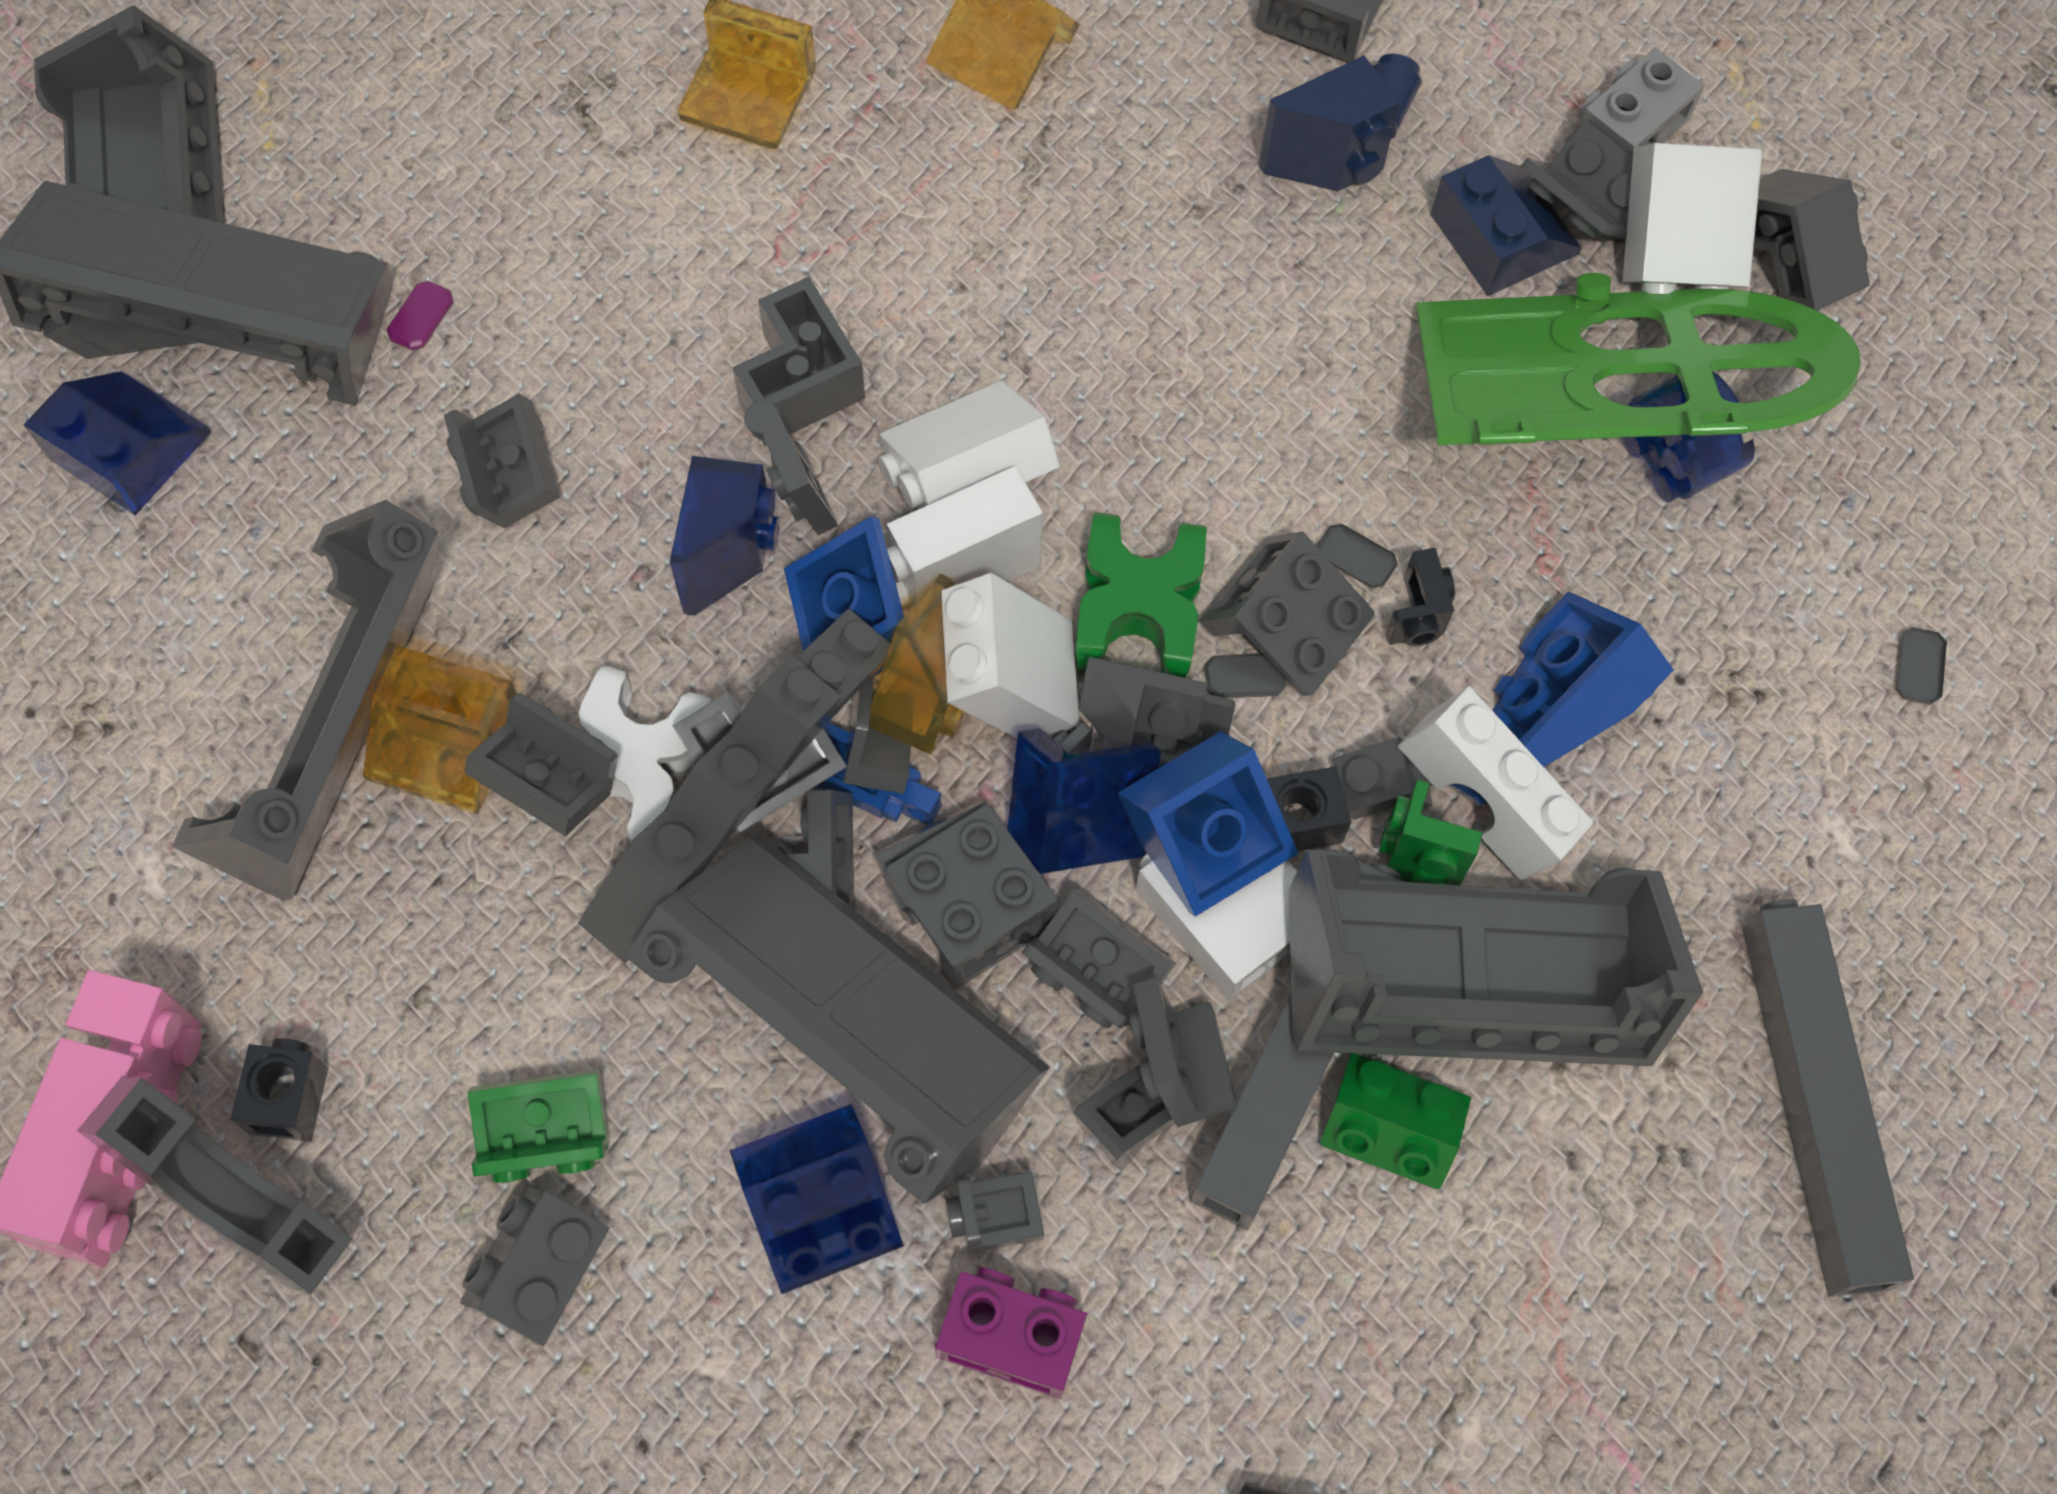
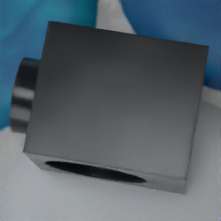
M1337 766L1267 778L1298 851L1342 844L1351 825V818ZM1290 804L1302 805L1312 813L1313 818L1307 821L1295 820L1286 813L1284 807Z
M276 1038L273 1039L271 1047L249 1044L230 1120L249 1135L311 1142L328 1067L311 1051L309 1044L301 1041ZM294 1075V1084L290 1092L280 1099L270 1100L269 1093L273 1083L282 1076Z

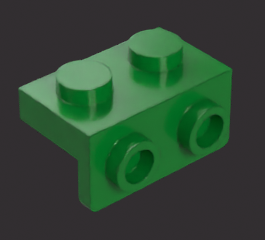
M1417 779L1409 798L1401 795L1397 796L1392 815L1388 817L1378 852L1389 855L1386 866L1398 872L1403 879L1402 881L1460 885L1477 856L1483 832L1421 815L1429 782Z
M1351 1053L1320 1144L1323 1147L1434 1189H1439L1442 1187L1460 1148L1471 1097L1449 1089L1444 1085L1436 1084L1395 1069L1382 1062Z
M599 1069L473 1086L467 1092L476 1156L471 1162L473 1176L491 1175L492 1182L506 1183L529 1177L531 1175L530 1169L556 1165L557 1173L582 1172L595 1167V1160L604 1158L610 1145Z

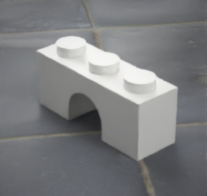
M1470 686L1432 709L1398 745V748L1438 791L1450 784H1462L1478 792L1488 802L1495 819L1483 831L1481 838L1520 881L1561 861L1594 823Z

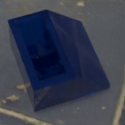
M852 1104L729 1150L781 1295L904 1246L869 1143Z

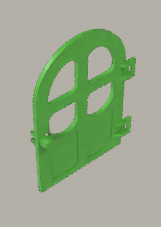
M1585 273L1577 278L1576 295L1416 302V315L1437 445H1490L1574 439L1746 434L1752 431L1776 429L1810 420L1836 407L1852 392L1857 383L1860 369L1858 347L1850 334L1837 322L1800 303L1750 291L1681 289L1674 290L1668 294H1650L1646 291L1610 293L1611 279L1609 276L1601 273ZM1704 314H1719L1754 319L1782 328L1791 333L1795 338L1787 342L1710 345L1702 342L1693 317ZM1650 318L1662 324L1668 346L1662 348L1609 350L1587 343L1580 335L1592 324H1602L1608 319ZM1795 367L1806 371L1812 378L1802 386L1778 397L1750 403H1734L1724 400L1720 396L1712 372L1724 369ZM1672 373L1680 379L1687 402L1677 406L1631 407L1611 401L1601 395L1594 385L1601 379L1612 375Z

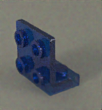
M1040 728L1018 731L1007 824L1008 832L1040 874L1143 857L1147 852L1140 844L1117 793L1158 769L1161 750L1153 743L1069 754Z

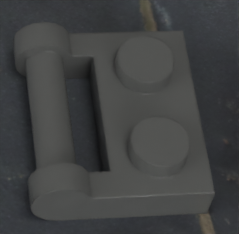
M765 400L756 401L751 404L745 411V425L754 437L763 440L769 448L773 466L766 470L779 498L782 501H786L797 522L806 518L817 535L837 527L838 523L808 455L800 443L792 440L778 409L773 403Z

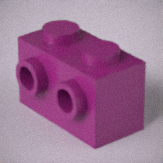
M979 1267L975 1276L961 1271L935 1347L936 1358L1061 1400L1087 1317L1086 1312L1075 1309L1078 1301L1067 1294L1047 1288H1040L1038 1296L1014 1289L1015 1280L995 1270Z

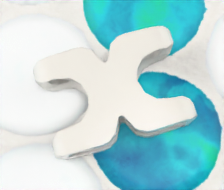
M603 666L594 676L578 713L581 727L586 734L601 740L618 755L611 795L609 797L623 798L633 804L627 826L628 839L631 842L666 809L674 797L676 791L672 778L687 776L695 765L672 725L713 700L711 697L688 692L681 696L668 718L655 724H637L627 718L632 692L626 678V672L611 666Z

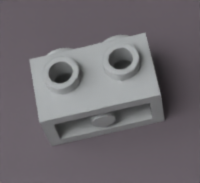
M1655 47L1638 63L1633 59L1627 62L1614 78L1612 85L1604 93L1596 90L1586 99L1578 112V117L1581 119L1580 125L1584 119L1591 121L1633 155L1634 147L1652 143H1664L1691 118L1705 85Z

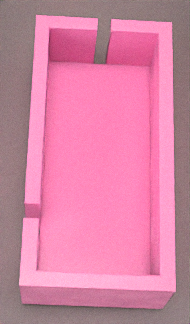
M88 970L65 1025L70 1029L112 1039L107 1050L59 1038L0 1180V1233L33 1250L106 1269L111 1253H116L126 1239L129 1229L127 1213L136 1190H141L146 1185V1182L77 1132V1130L122 1076L143 1078L177 1104L178 1094L176 1088L184 1068L193 1064L200 1050L202 1040L200 1027L202 1024L162 988Z

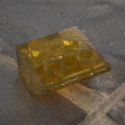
M397 645L372 700L363 769L365 780L478 815L489 788L465 774L466 758L506 723L509 701L517 695L511 679Z

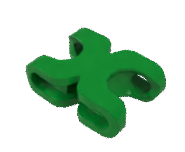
M1094 513L1085 570V583L1089 591L1082 597L1080 603L1075 669L1086 671L1089 657L1103 660L1108 646L1122 636L1137 635L1150 640L1159 650L1161 673L1189 678L1198 624V612L1193 601L1198 597L1205 561L1207 527L1204 525L1182 523L1179 526L1178 536L1172 550L1162 557L1144 559L1131 554L1123 545L1120 532L1121 518L1118 515Z

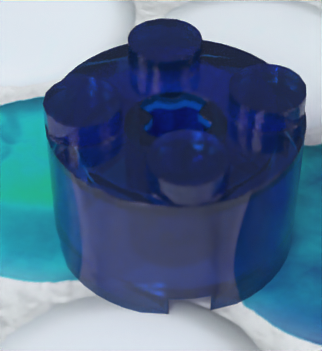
M1712 372L1720 396L1729 402L1740 403L1729 385L1718 374ZM1675 375L1634 397L1630 401L1629 406L1666 407L1681 405L1687 401L1680 379ZM1742 434L1622 437L1629 453L1635 458L1643 456L1654 472L1652 474L1653 485L1658 495L1668 503L1678 498L1688 499L1748 467L1752 463L1755 454L1754 440L1751 439L1744 443Z

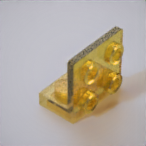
M709 0L703 11L709 47L678 107L679 119L748 142L776 149L779 147L816 69L812 26L729 0Z
M956 0L927 56V62L1005 106L1016 110L1020 106L1055 36L1071 43L1080 24L1064 11L1043 0Z

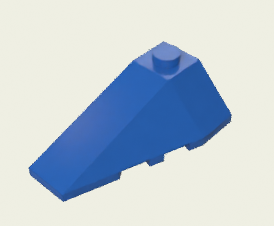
M1568 591L1526 636L1519 648L1525 657L1513 677L1502 676L1494 689L1499 700L1492 711L1539 763L1545 767L1634 713L1645 700L1652 696L1656 688L1674 669L1640 623ZM1462 784L1448 785L1480 806L1487 802L1478 792Z

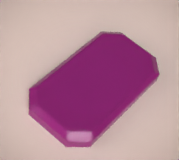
M430 281L416 284L387 327L390 341L412 351L424 348L454 303L450 290Z

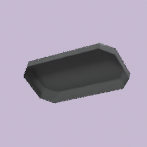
M1344 524L1330 526L1317 545L1319 550L1337 569L1370 588L1383 587L1398 565L1393 552Z
M1912 627L1901 635L1896 690L1904 700L1931 705L1941 699L1943 695L1947 641L1939 632Z
M1264 654L1213 656L1205 664L1206 683H1208L1207 692L1214 696L1223 698L1278 696L1286 688V678Z

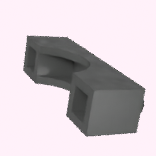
M122 1076L77 1130V1132L288 1288L311 1295L353 1240L352 1237L302 1199L274 1185L227 1152L203 1131L193 1116L143 1078Z

